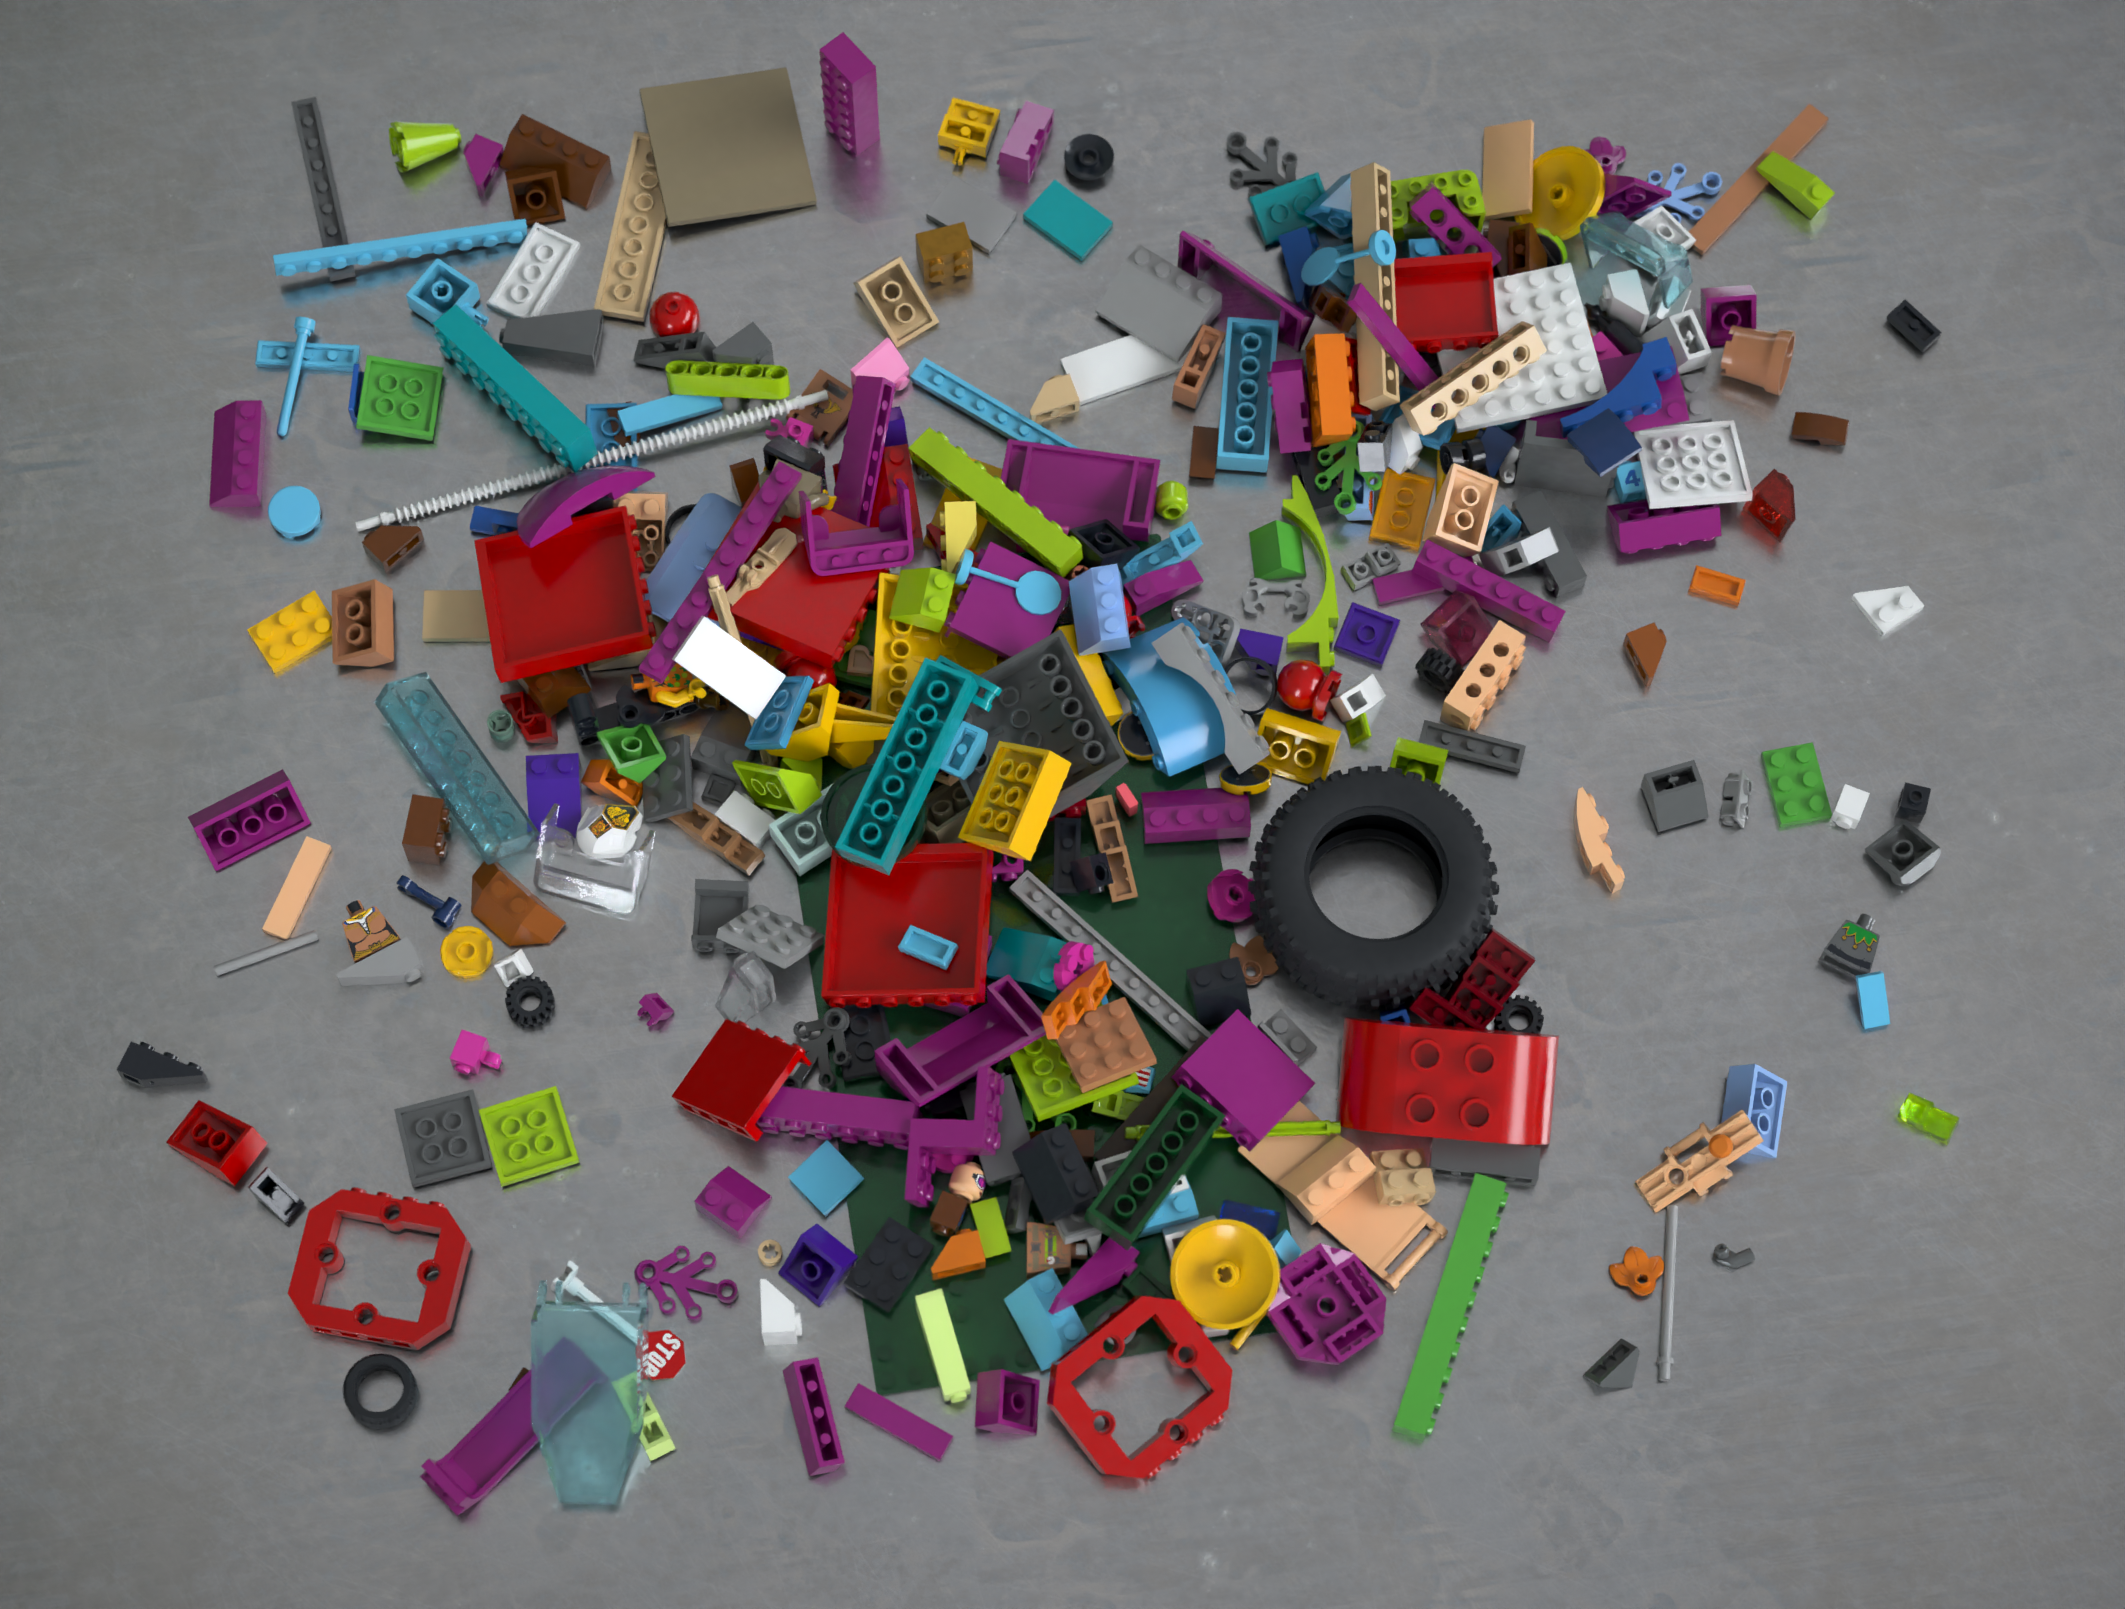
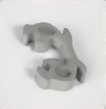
M1252 578L1249 583L1251 587L1246 588L1242 592L1241 600L1244 606V614L1249 617H1257L1258 610L1255 609L1257 607H1261L1262 611L1266 610L1267 599L1261 594L1267 591L1285 592L1290 595L1285 598L1284 609L1286 612L1289 611V608L1295 609L1293 618L1300 619L1307 615L1310 595L1306 590L1299 588L1302 587V580L1292 579L1279 582Z

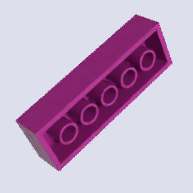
M842 32L819 49L820 76L822 78L821 88L823 90L822 100L824 102L823 112L825 114L824 124L830 133H836L839 136L840 142L846 150H852L858 156L880 139L876 66Z
M781 1086L758 1119L757 1124L764 1132L770 1134L787 1131L790 1135L796 1137H805V1134L815 1135L816 1138L821 1140H831V1137H838L847 1143H857L858 1140L868 1141V1144L873 1146H884V1143L894 1144L896 1148L908 1150L910 1119H923V1114L918 1106L910 1101Z

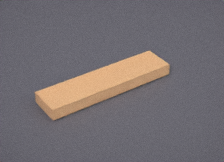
M306 836L262 928L263 932L283 940L289 939L332 849L331 845Z

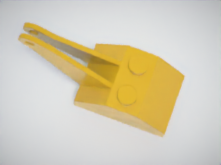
M828 683L810 690L786 749H768L766 751L771 755L809 762L828 755L830 743L887 739L897 717L838 704L840 691Z

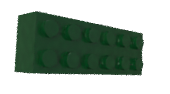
M1181 1084L1088 1208L1084 1220L1129 1251L1220 1128L1225 1115Z

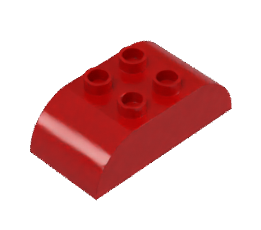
M1345 1017L1336 1122L1340 1121L1341 1127L1388 1134L1504 1144H1549L1559 1035Z

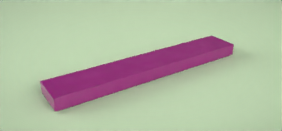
M1362 283L1354 285L1347 301L1348 305L1416 388L1421 391L1437 380V375Z

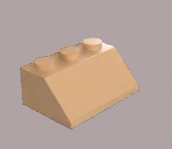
M1336 1135L1276 1185L1304 1218L1313 1225L1373 1176L1376 1167L1358 1146L1342 1136Z

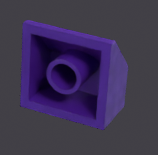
M816 1223L800 1235L778 1274L820 1307L848 1275L858 1256Z

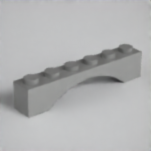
M1182 622L1152 642V645L1167 666L1179 669L1190 675L1213 698L1224 724L1225 754L1240 775L1270 754L1268 751L1269 745L1265 738L1261 735L1258 736L1254 730V722L1247 713L1244 714L1238 706L1240 702L1237 696L1232 691L1229 692L1224 685L1225 679L1217 669L1214 670L1209 661L1211 659L1204 648H1200L1196 643V636L1193 630Z

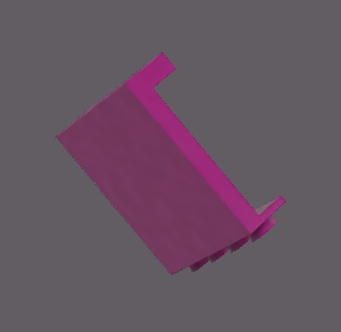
M990 541L986 550L980 549L974 561L978 563V569L1016 582L1028 572L1041 571L1053 576L1061 589V601L1055 610L1045 615H1034L1025 611L1020 606L1015 596L1016 588L969 573L965 582L968 584L965 592L962 590L959 592L954 603L958 608L955 613L950 611L944 623V626L948 627L944 636L948 638L949 634L953 632L1005 659H1009L1051 634L1070 594L1069 580Z
M1238 1009L1171 1077L1177 1082L1178 1086L1182 1084L1224 1114L1225 1118L1221 1127L1225 1128L1249 1152L1315 1084L1306 1073Z

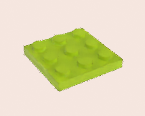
M556 1086L479 1109L502 1187L580 1163Z

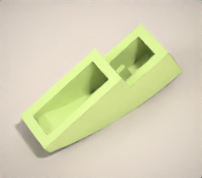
M637 1371L612 1382L650 1461L674 1450L675 1447Z

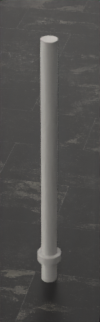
M1676 1205L1667 1206L1660 1357L1657 1358L1660 1381H1670V1366L1673 1365L1671 1343L1678 1206Z

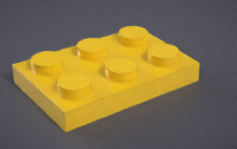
M314 590L250 627L247 631L275 674L332 641V616Z

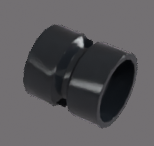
M1479 438L1462 440L1461 443L1458 441L1443 443L1440 446L1439 459L1441 468L1446 476L1453 463L1476 472L1482 471L1485 468L1486 454Z

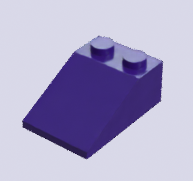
M579 754L526 756L530 841L576 838L577 827L582 819V783Z

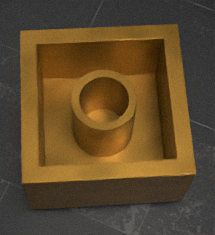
M965 222L915 234L916 257L924 283L930 281L939 282L949 276H963L969 271H973V248Z

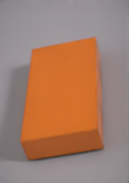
M1696 565L1688 591L1738 606L1746 580Z

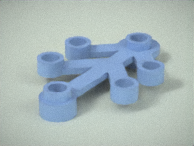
M1676 163L1672 166L1670 177L1664 189L1672 192V196L1636 214L1634 217L1642 218L1657 207L1666 205L1689 215V219L1697 223L1704 216V209L1701 206H1693L1681 201V199L1704 192L1716 194L1721 188L1722 178L1718 173L1708 172L1703 176L1702 182L1675 190L1679 180H1682L1686 174V167L1681 163ZM1679 169L1682 173L1676 174L1674 170ZM1653 170L1648 174V183L1658 187L1662 184L1663 175L1660 171ZM1655 176L1659 178V181H1653L1651 177ZM1712 183L1715 187H1708L1706 184ZM1693 212H1699L1701 216L1696 217L1693 215ZM1670 213L1681 224V216L1677 213Z

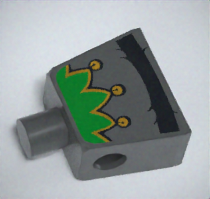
M1861 914L1857 923L1845 920L1824 948L1819 960L1853 977L1870 973L1880 939L1877 933L1871 931L1875 919L1867 914Z

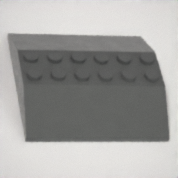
M1061 629L979 675L1001 688L1002 692L998 697L995 696L989 713L970 703L962 720L988 733L985 750L974 771L965 780L959 778L971 804L999 741L1051 750L1072 763L1049 818L1091 795L1129 762ZM981 688L977 696L982 698L986 690Z

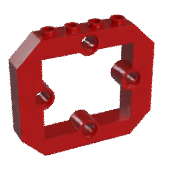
M352 1187L351 1190L341 1189L309 1210L287 1294L313 1332L419 1350L451 1329L471 1244L443 1203L429 1201V1204L419 1203V1200L407 1196H404L403 1199H396L391 1194L385 1192H377L376 1195L367 1194L366 1190ZM398 1210L399 1215L395 1219L389 1220V1213ZM342 1217L383 1224L390 1231H400L406 1228L440 1234L434 1259L423 1261L417 1269L418 1280L426 1289L418 1322L382 1316L376 1307L368 1302L357 1304L353 1310L320 1305L327 1274L338 1272L344 1264L343 1254L335 1245ZM334 1253L333 1258L329 1262H322L325 1254ZM433 1271L439 1272L435 1280L427 1281L429 1273ZM373 1314V1318L369 1323L361 1324V1320L365 1315Z
M1136 1295L1051 1364L1047 1404L1100 1473L1135 1478L1147 1477L1149 1479L1161 1470L1160 1465L1167 1459L1172 1461L1182 1452L1180 1448L1186 1443L1192 1444L1203 1435L1201 1431L1208 1425L1212 1427L1224 1418L1223 1413L1228 1410L1233 1370L1180 1300ZM1152 1317L1172 1343L1167 1350L1169 1362L1178 1368H1191L1208 1391L1177 1417L1163 1420L1159 1425L1158 1432L1127 1457L1111 1436L1116 1426L1114 1416L1105 1410H1091L1071 1382L1100 1358L1116 1359L1120 1357L1125 1348L1123 1339ZM1107 1338H1111L1114 1343V1347L1109 1353H1106L1103 1349V1343ZM1182 1347H1186L1189 1352V1356L1184 1362L1178 1357L1179 1350ZM1098 1416H1102L1105 1422L1104 1427L1100 1431H1097L1094 1427V1420ZM1173 1425H1177L1180 1433L1173 1440L1169 1435V1431Z

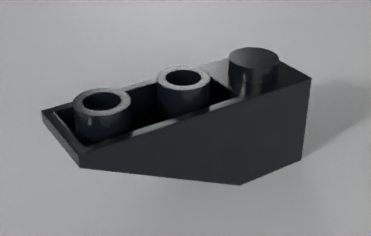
M131 1041L117 1068L121 1078L145 1088L206 1083L208 1080L201 1066L193 1062L184 1064L179 1061L177 1056L169 1052L160 1054L154 1051L155 1048L145 1042L137 1044Z

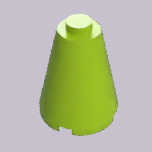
M390 123L392 126L389 128L392 155L396 154L399 159L395 164L400 172L411 170L458 148V143H461L460 131L453 124Z

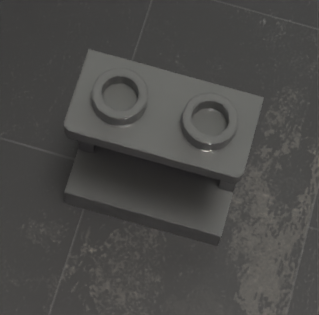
M695 879L696 895L693 935H691L693 948L703 952L723 949L728 953H737L739 950H742L716 938L718 928L748 910L750 893L748 881Z

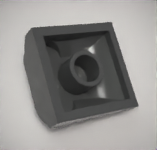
M1905 819L1865 848V852L1890 874L1891 881L1898 886L1912 884L1933 868L1941 855L1940 847Z

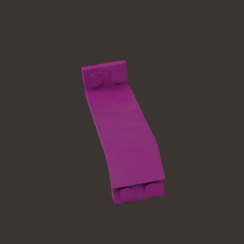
M564 1335L447 1455L437 1461L428 1458L421 1466L425 1472L420 1477L456 1515H459L484 1498L596 1382L603 1385L610 1377L571 1338Z

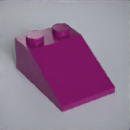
M1604 174L1605 194L1597 215L1621 223L1671 197L1672 192L1635 177Z

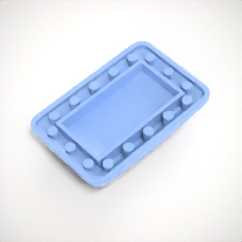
M708 493L701 497L646 580L649 593L645 594V599L650 600L653 614L670 622L742 509L740 506L715 493ZM707 617V619L720 627L719 622Z

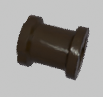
M709 686L702 687L707 693L704 698H697L695 696L696 705L700 709L713 707L717 711L726 710L730 704L729 700Z

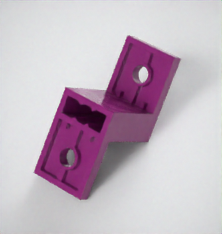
M978 1066L974 1120L910 1119L905 1189L906 1201L917 1207L929 1208V1201H932L934 1197L931 1174L935 1173L936 1160L933 1154L996 1156V1149H999L1001 1144V1135L997 1132L998 1122L1002 1121L1003 1116L1002 1106L999 1105L1000 1095L1004 1093V1079H1001L999 1073L988 1066Z

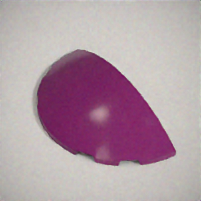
M599 466L566 475L537 492L520 510L516 522L519 537L528 547L532 548L571 526L573 523L570 515L603 496L616 500L654 478L655 473L634 466Z

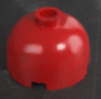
M667 292L660 295L653 302L650 309V327L657 337L694 333L700 326L699 310L694 300L687 294Z

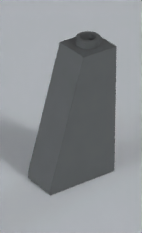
M592 309L507 319L505 329L501 328L499 343L503 344V348L513 355L595 366L604 322L602 310Z

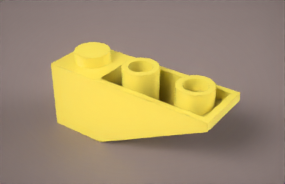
M976 501L944 502L945 511H940V527H945L946 535H940L941 551H946V559H941L943 571L956 573L964 549L969 550L977 536Z

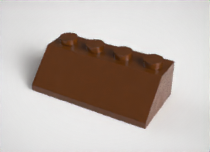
M524 114L520 116L511 130L500 162V167L507 171L526 167L556 169L561 197L586 210L612 171L608 155Z

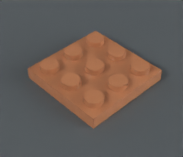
M1125 997L1097 1007L1095 1011L1085 1012L1076 1025H1066L1059 1038L1055 1039L1082 1093L1157 1064L1156 1057Z

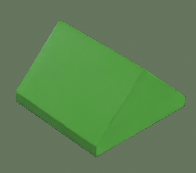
M1274 520L1249 532L1254 578L1277 580L1306 577L1300 527Z
M639 724L634 728L618 726L597 732V737L616 772L638 783H641L666 760V754L649 725Z

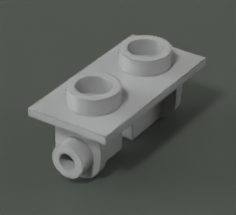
M1740 770V777L1737 773H1729L1728 777L1725 778L1723 796L1725 798H1733V800L1723 801L1721 819L1724 825H1733L1734 821L1741 828H1744L1745 819L1749 818L1747 800L1748 795L1752 793V781L1743 770Z

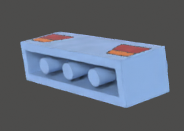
M1372 413L1369 416L1351 414V417H1355V420L1361 422L1364 427L1366 424L1375 421ZM1353 432L1351 437L1357 435L1358 432ZM1355 470L1352 495L1356 501V508L1351 514L1345 516L1347 521L1373 520L1374 491L1368 488L1366 480ZM1372 479L1370 481L1371 485H1374L1375 479ZM1344 503L1343 508L1349 507L1351 503Z

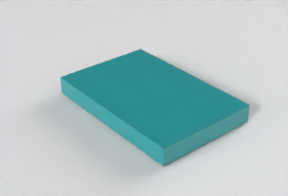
M1319 172L1247 198L1264 246L1279 241L1278 236L1305 226L1308 229L1319 226L1318 223L1304 214L1305 210L1325 192Z
M1055 179L1023 213V219L1081 261L1113 226V222Z

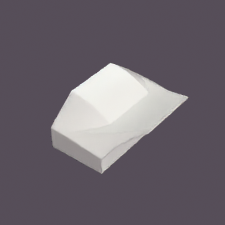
M1673 274L1657 282L1648 307L1649 318L1646 326L1650 328L1658 325L1669 316L1683 312L1691 290L1683 286Z

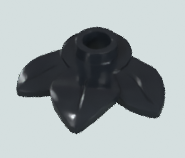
M625 684L617 692L616 702L619 707L617 710V721L623 727L634 728L639 724L653 725L659 722L666 714L664 708L655 706L656 702L650 700L647 688L634 693ZM627 714L634 715V718L628 719L625 716Z

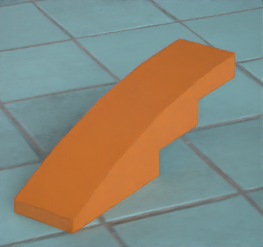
M1100 961L1080 975L1051 1002L1041 1015L1048 1040L1058 1039L1066 1025H1076L1085 1011L1096 1010L1112 985L1106 961Z

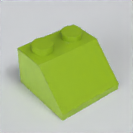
M932 567L901 570L889 619L940 632L946 620L956 574Z
M1398 737L1390 767L1402 769V774L1404 775L1408 771L1414 773V776L1416 773L1422 775L1421 781L1423 782L1427 778L1433 781L1432 784L1435 782L1440 784L1449 750Z

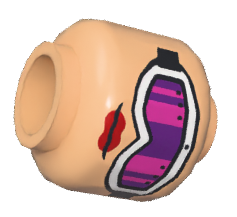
M974 1162L957 1165L948 1184L950 1193L968 1200V1204L979 1200L987 1182L985 1174L981 1170L982 1167Z

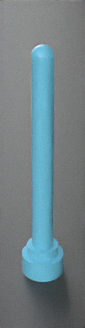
M296 317L294 323L297 339L276 430L279 436H284L287 433L307 337H310L315 329L316 321L307 317Z

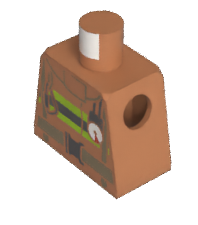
M1027 1222V1279H1031L1053 1268L1056 1275L1070 1273L1071 1259H1087V1243H1070L1065 1245L1056 1226Z

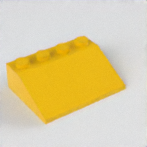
M999 741L958 838L1014 858L1031 861L1072 763L1051 750Z

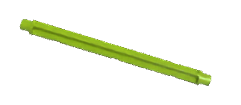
M1329 1120L1278 1122L1265 1137L1295 1135L1330 1136V1134H1339L1341 1132L1340 1121L1330 1122ZM1138 1124L1135 1127H1125V1139H1136V1141H1139L1150 1125ZM1220 1126L1212 1138H1228L1233 1136Z

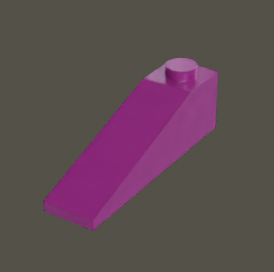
M1108 1238L1056 1295L1048 1312L1053 1315L1117 1284L1125 1275L1129 1277L1138 1266L1135 1261L1140 1252L1133 1246L1127 1251L1111 1238Z

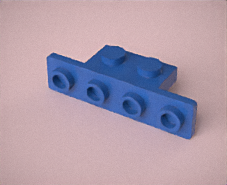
M475 506L469 527L471 531L491 535L517 531L516 522L519 513Z

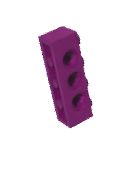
M1432 182L1409 202L1412 209L1409 213L1418 223L1424 221L1429 227L1427 232L1436 241L1441 239L1447 245L1444 249L1449 255L1465 254V248L1469 245H1474L1478 248L1476 253L1492 252L1493 267L1502 259L1498 250ZM1440 209L1443 211V216L1438 220H1433L1429 217L1431 211ZM1452 227H1457L1461 230L1460 234L1455 238L1447 236V231Z

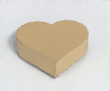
M856 645L850 650L847 675L873 676L874 657L869 655L868 648L863 645Z

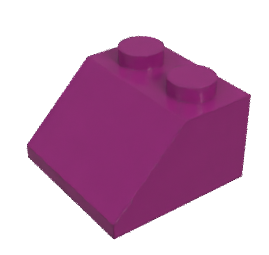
M1751 285L1701 288V319L1703 333L1709 346L1725 345L1726 340L1732 341L1733 334H1729L1732 325L1756 329L1757 294Z
M727 1166L708 1182L694 1202L697 1211L740 1240L772 1196L730 1166Z
M1003 1369L978 1373L975 1427L995 1433L1037 1434L1040 1380Z

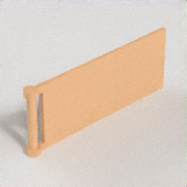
M1298 1101L1279 1122L1322 1120L1303 1103ZM1330 1134V1136L1264 1137L1250 1152L1243 1146L1239 1147L1238 1152L1276 1185L1338 1134ZM1373 1176L1316 1221L1350 1252L1355 1253L1359 1260L1393 1291L1400 1285L1399 1281L1439 1238L1443 1239L1448 1234L1447 1229L1442 1224L1436 1222L1414 1203H1403L1395 1207L1388 1204L1379 1205ZM1427 1225L1431 1232L1392 1274L1387 1273L1385 1269Z

